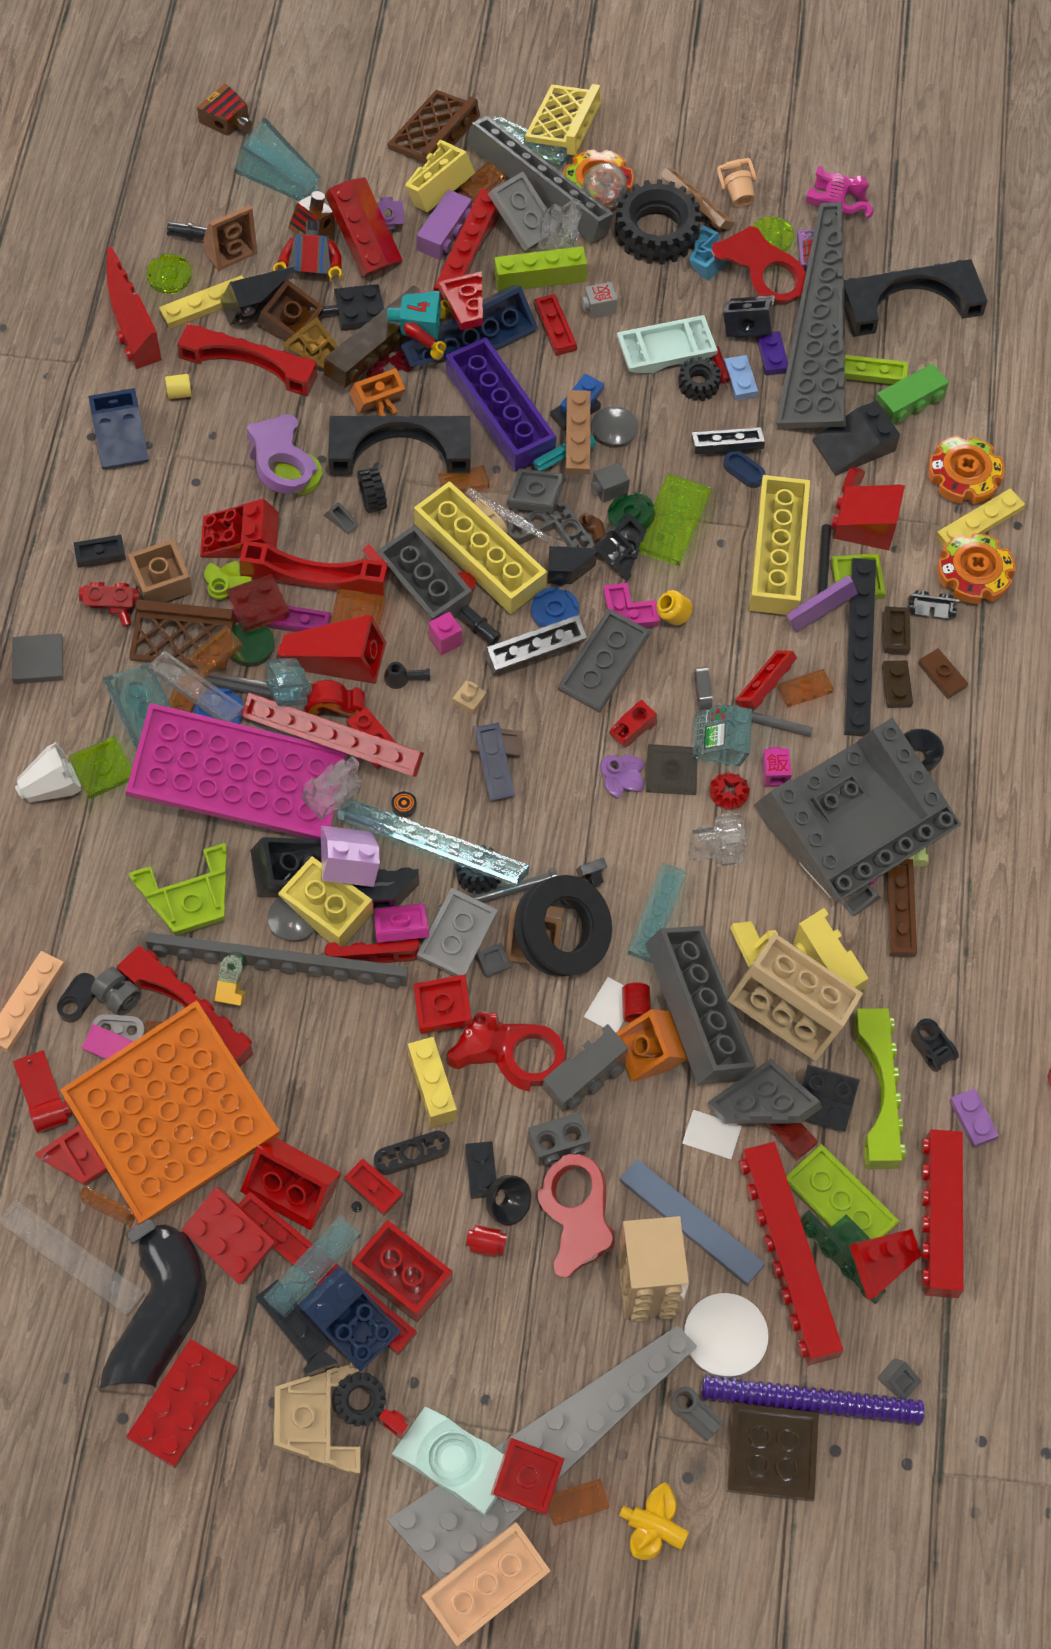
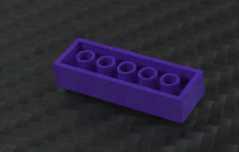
M486 337L446 355L447 375L515 472L533 464L535 459L556 448V435Z

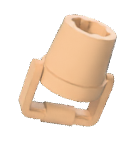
M737 159L718 166L717 173L722 190L726 189L729 192L736 207H745L753 203L755 200L753 182L757 181L751 159ZM746 165L749 166L750 172L747 170L736 171L723 180L722 172L735 170Z

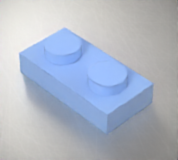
M747 355L725 358L724 363L730 378L729 383L735 401L757 397L758 389Z

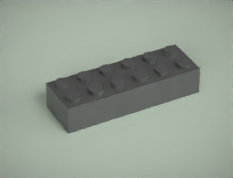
M703 926L661 928L645 945L697 1085L739 1081L757 1066L734 1006L727 1001L730 996Z

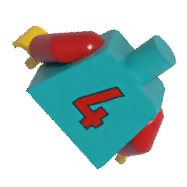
M421 290L414 294H406L402 296L401 308H388L387 320L388 322H400L401 334L418 340L427 348L431 347L430 354L434 359L440 360L443 357L446 344L442 341L436 343L435 340H438L440 318H447L450 310L446 301L440 300V291L426 292Z

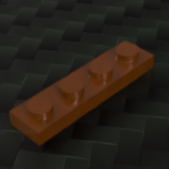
M906 859L886 872L889 955L916 957L913 859Z

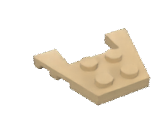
M350 1363L340 1368L329 1369L318 1375L307 1376L276 1386L274 1388L273 1447L352 1475H360V1447L330 1446L331 1389H336L340 1380L346 1378V1375L359 1372V1370Z

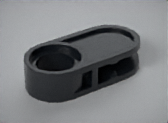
M78 974L58 1000L57 1011L63 1021L71 1023L79 1020L95 998V995L91 993L92 985L96 980L92 974ZM75 1003L77 1010L73 1014H65L63 1008L66 1004Z

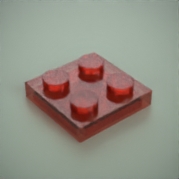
M272 574L226 589L227 596L244 633L290 617L288 607Z

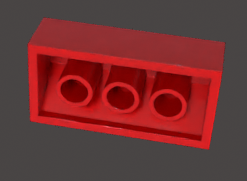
M366 177L350 179L328 189L325 197L362 279L403 261Z

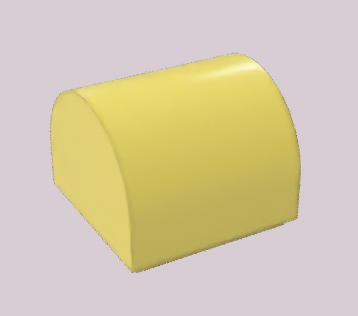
M188 374L165 377L169 400L192 397Z

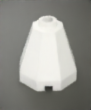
M56 742L46 747L17 778L18 785L15 788L21 799L26 798L29 802L72 796L81 791V783L72 764L66 761V754Z

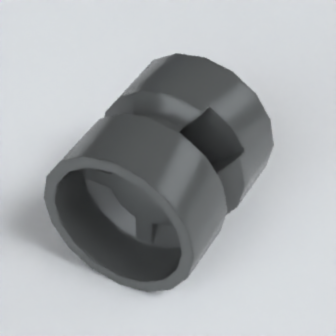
M110 967L102 972L91 988V993L101 1002H107V1007L114 1014L123 1016L135 1007L142 995V991L131 981H126V976L115 967Z

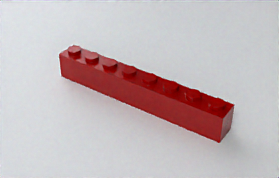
M775 1141L744 1149L741 1159H739L740 1171L742 1175L747 1176L749 1182L747 1192L750 1200H755L757 1210H755L756 1221L759 1227L763 1226L766 1235L763 1236L764 1246L767 1252L772 1253L774 1262H772L773 1274L776 1279L780 1278L783 1287L780 1289V1295L783 1304H788L791 1312L788 1318L792 1331H797L800 1342H797L800 1357L806 1359L808 1366L840 1358L844 1350Z

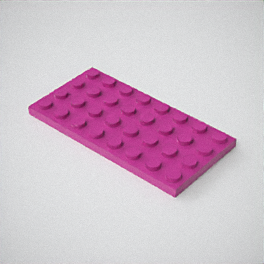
M149 703L125 796L308 839H321V825L331 826L346 753L316 742Z

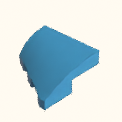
M703 225L700 228V237L695 242V250L691 253L689 261L695 271L709 281L729 261H717L713 258V243L721 241L719 233Z

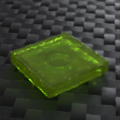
M115 736L69 755V759L89 799L129 782L132 768Z

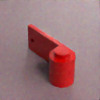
M44 1050L14 1060L13 1064L37 1134L68 1123L67 1117L72 1116L66 1100L61 1101Z

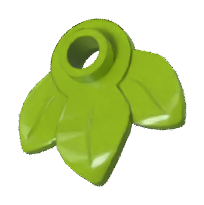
M237 561L228 563L222 568L209 563L204 571V578L208 583V594L216 600H223L230 594H240L252 582L251 577L241 576L240 566Z

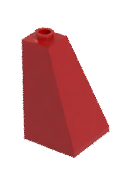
M365 615L284 634L282 643L278 646V657L286 669L376 684L386 640L372 615Z

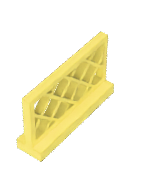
M592 84L589 90L551 85L525 135V142L567 148V154L576 155L601 105V85ZM554 93L564 94V95L559 96V97H555V96H554ZM576 97H585L577 101L574 99ZM568 100L571 102V103H568V104H566V105H562V104H561L562 102H565V101H568ZM554 105L557 107V108L552 109V110H548V109H547L548 107H551V106H554ZM575 108L578 110V111H575V112H573V113H569V112H568L569 110H572V109H575ZM561 113L564 115V116L559 117V118H555V117H554L555 115H558V114H561ZM547 118H549V119L551 120V121H548V122H545V123H542V122H541V120H544V119H547ZM570 121L571 123L566 126L561 125L562 123ZM554 126H556V127L558 128V129L552 130V131H550V132H549V130H548V128H551V127H554ZM540 131L544 133L541 135H534L535 133ZM561 134L565 136L564 139L555 138L556 136Z

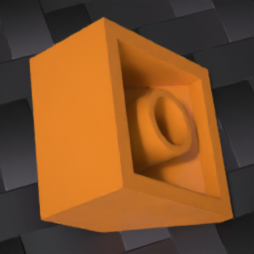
M651 1009L616 1032L628 1047L625 1066L631 1081H638L670 1071L688 1060L670 1011Z

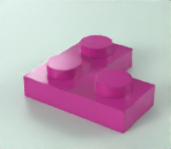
M628 583L603 586L607 610L609 608L643 627L659 626L660 619L656 610V600L631 603Z

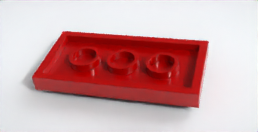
M190 1339L126 1438L163 1462L176 1468L239 1370L238 1367Z

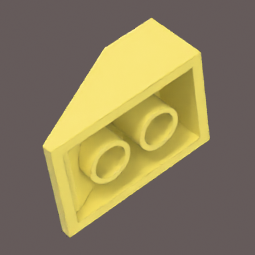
M311 857L278 893L317 933L330 943L335 942L339 946H345L373 914L372 899L353 885L322 881V863L314 857Z

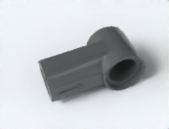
M680 1387L675 1391L670 1400L672 1412L678 1417H682L706 1441L724 1424L698 1398L697 1393L691 1387ZM682 1395L688 1397L691 1401V1407H680L677 1403V1397Z

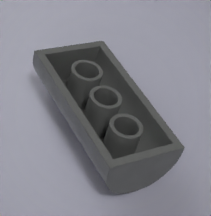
M413 525L376 551L383 558L384 562H388L390 571L432 620L448 612L455 619L459 616L458 613L461 608L469 605L471 602L472 590L416 525Z

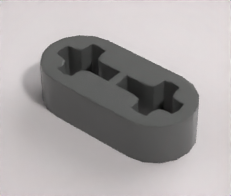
M695 667L694 682L698 710H712V693L708 667Z

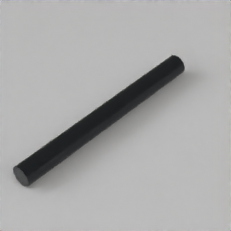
M829 524L822 525L817 595L828 588L831 525Z

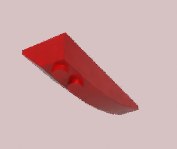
M112 246L107 247V282L114 319L118 328L116 336L120 345L124 344L126 347L124 348V353L127 361H132L135 369L162 361L157 332L139 294L135 293L134 285L131 281L129 282L125 269H122L121 262Z

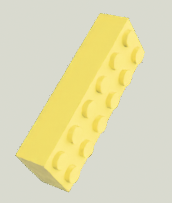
M763 475L749 611L787 615L800 605L810 480Z
M450 481L414 507V524L465 572L470 573L475 578V581L510 614L546 588L547 571Z

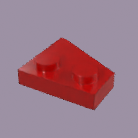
M80 1124L35 1153L39 1159L85 1186L108 1171Z

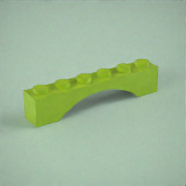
M889 1008L857 1009L853 1018L855 1043L873 1065L880 1087L878 1119L863 1143L865 1169H898L902 1160H905L906 1148L905 1144H901L900 1134H903V1119L898 1118V1109L901 1108V1094L896 1092L895 1085L899 1081L898 1067H894L893 1058H896L897 1054L896 1043L891 1040V1034L894 1033V1019L889 1017Z

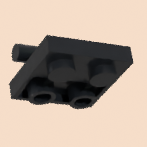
M807 1064L802 1086L820 1101L822 1109L807 1118L806 1121L846 1132L860 1079Z

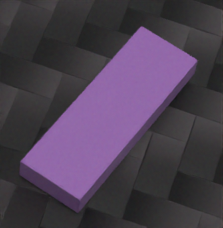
M849 575L789 612L787 617L795 632L803 629L858 594Z

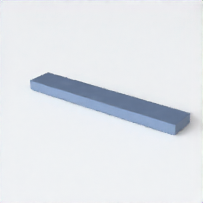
M637 1159L620 1178V1182L663 1218L680 1216L682 1233L746 1286L764 1267L765 1263L640 1160Z

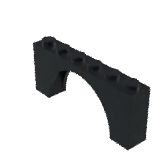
M972 259L957 260L943 264L938 263L931 266L914 267L907 270L871 274L869 276L844 280L845 313L854 337L876 333L879 321L878 306L885 298L898 291L921 289L936 293L948 300L957 309L962 319L984 315L988 302Z
M330 416L329 474H353L355 463L363 451L379 441L399 437L416 439L433 447L443 458L447 474H471L470 416Z

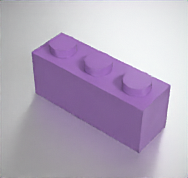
M448 189L417 234V250L439 260L442 259L445 253H449L453 241L458 237L472 208V199Z

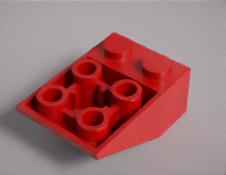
M263 498L204 515L200 557L240 558L244 541L265 543L277 549L279 512Z

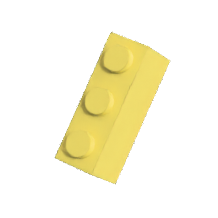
M434 1037L409 1043L408 1056L431 1128L457 1121V1109Z

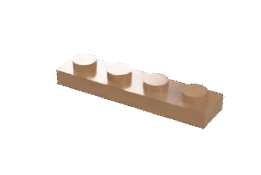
M664 168L660 175L666 179L665 184L669 185L670 181L675 182V187L678 189L684 186L687 195L692 193L695 196L694 203L699 202V212H701L702 216H707L711 219L710 224L718 230L721 228L730 230L735 222L676 170Z
M567 390L566 474L590 473L591 391Z

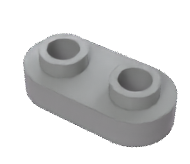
M102 1014L97 1016L92 1022V1025L95 1024L102 1028L105 1025H110L111 1032L132 1041L146 1034L145 1024L134 1016ZM136 1027L137 1033L132 1036L129 1035V1029Z

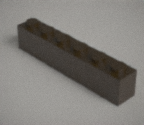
M413 285L324 358V375L343 388H346L352 382H356L366 370L372 369L378 360L385 358L395 346L402 344L407 336L401 334L400 322H388L387 310L388 308H401L402 296L414 294L421 290Z

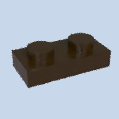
M885 606V653H910V608Z
M908 660L883 661L882 671L887 708H912L913 698Z

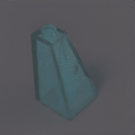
M263 118L241 146L234 172L297 201H301L312 195L313 192L318 191L320 187L317 184L320 176L266 118Z

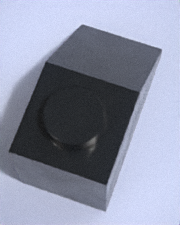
M549 546L548 583L555 585L573 584L596 566L597 548Z

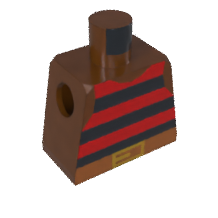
M226 83L197 106L199 123L226 136L231 135L237 129L247 132L251 128L252 122L248 119L247 103Z
M315 191L312 195L299 201L296 204L288 228L295 234H306V220L320 221L319 235L329 236L330 240L334 241L335 217L331 208L324 203L325 195L322 192Z

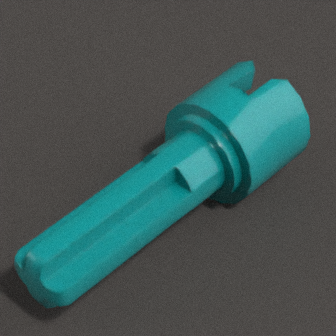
M590 435V450L596 447L594 436ZM566 443L535 459L533 464L536 471H544L566 459Z

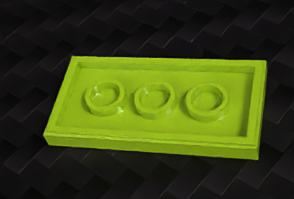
M822 1144L786 1176L791 1191L849 1249V1245L887 1235L900 1222Z

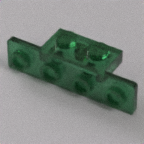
M808 1210L801 1218L805 1235L812 1238L820 1246L822 1253L832 1259L840 1267L842 1274L846 1278L851 1279L859 1287L861 1294L867 1298L849 1245L869 1240L870 1238L847 1214L831 1228L827 1229ZM884 1289L875 1298L869 1300L877 1304L886 1293V1290Z

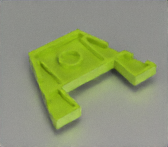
M225 843L203 849L210 873L158 889L151 866L128 873L131 882L174 936L225 921L227 848Z

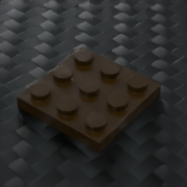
M734 1403L732 1407L727 1492L813 1502L815 1500L819 1413Z

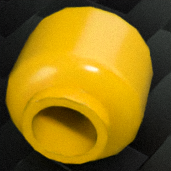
M670 590L659 598L656 610L663 620L677 626L682 625L690 618L693 606L685 595L678 591Z

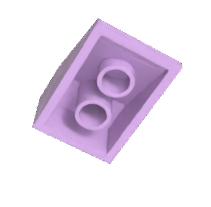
M321 825L322 881L374 887L380 859L379 846L373 833Z

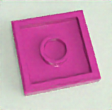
M424 903L373 909L377 943L429 937Z

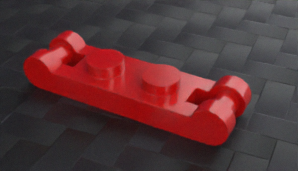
M417 938L406 939L404 942L387 941L378 942L377 944L357 942L351 946H339L337 943L331 942L325 946L326 956L375 963L415 961L418 959L417 953L419 952V941Z

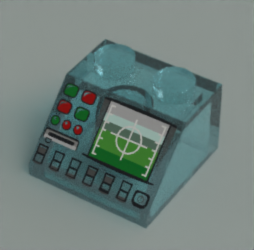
M725 705L697 711L695 714L693 757L741 766L750 754L752 709Z

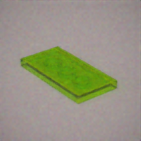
M668 473L654 503V521L645 529L646 533L643 541L640 543L639 553L680 566L710 497L712 488Z

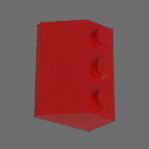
M275 1137L271 1141L257 1146L240 1192L245 1195L252 1192L269 1208L311 1230L333 1196L341 1173Z

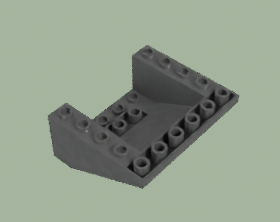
M893 717L793 781L790 779L770 791L754 804L766 826L836 903L961 825Z

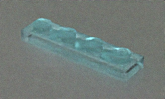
M495 115L492 119L551 165L560 168L571 156L567 154V148L525 142V135L528 129L498 115Z
M662 863L628 950V955L652 963L645 943L661 928H666L685 880L686 870Z
M339 1216L263 1297L264 1301L285 1318L361 1237V1233L342 1216Z

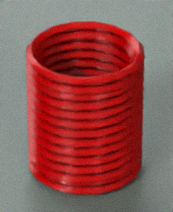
M632 982L622 987L623 1020L625 1022L631 1023L651 1010L650 986L648 984Z

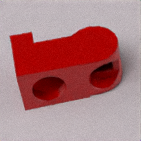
M641 699L620 717V720L613 725L609 734L623 748H626L647 729H652L657 724V713Z

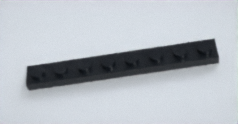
M852 558L850 578L858 594L849 599L844 735L863 737L870 732L876 560Z

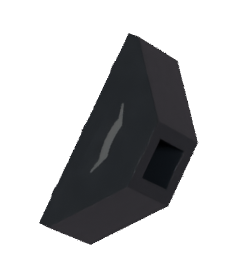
M409 867L400 868L395 871L378 869L374 887L351 885L372 899L373 909L399 906L419 885V869Z

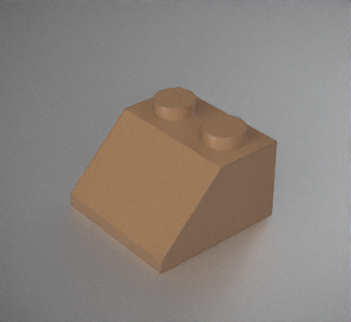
M513 902L510 911L506 956L508 961L531 964L523 955L516 939L515 913L519 902ZM549 906L545 917L546 933L550 941L559 949L564 908Z

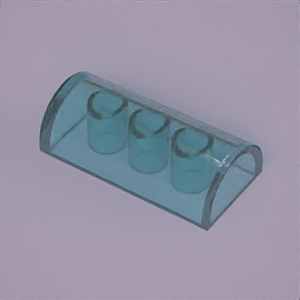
M150 663L103 678L107 692L136 752L149 703L172 708Z

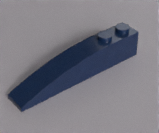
M512 285L483 299V325L461 330L453 315L441 321L439 324L438 340H435V342H444L446 350L443 352L444 355L440 360L446 359L447 354L485 337L494 349H498L538 329L522 287ZM414 338L401 345L410 367L439 361L431 356V347L427 348Z

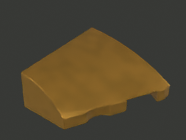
M315 317L282 343L284 348L301 355L303 358L307 357L316 361L317 365L323 368L324 358L338 347V344L318 317Z

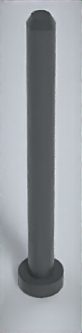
M554 867L548 869L549 873L491 889L487 893L484 891L481 894H473L470 897L483 903L528 890L537 882L558 876ZM443 903L438 906L439 911H440V909H441Z

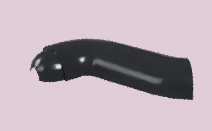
M166 1224L156 1225L155 1229L141 1237L139 1241V1257L141 1259L139 1266L148 1277L151 1289L113 1347L102 1371L100 1388L120 1383H142L156 1388L159 1378L199 1315L204 1303L207 1285L204 1264L195 1245L187 1234L179 1232L172 1226Z

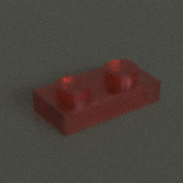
M763 1123L796 1161L818 1143L816 1138L802 1123Z

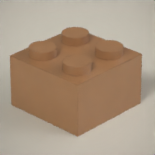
M174 539L127 554L132 574L143 600L166 602L193 593L190 576Z

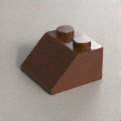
M287 279L261 311L257 323L275 337L288 339L317 317L324 309V306ZM307 307H313L314 310L308 311Z

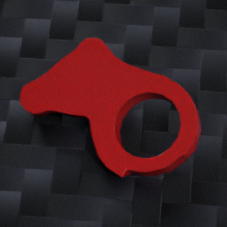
M748 226L743 231L727 239L713 243L712 255L715 260L730 261L740 267L750 268L753 287L758 295H775L776 305H786L795 301L802 294L806 276L803 266L792 255L769 243L757 227ZM772 266L785 268L794 278V289L785 294L771 291L763 280V272Z

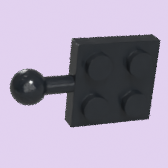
M379 284L334 289L336 305L324 306V309L317 317L320 320L324 315L338 314L341 330L362 328L384 310ZM307 307L308 311H312L315 309L313 307Z

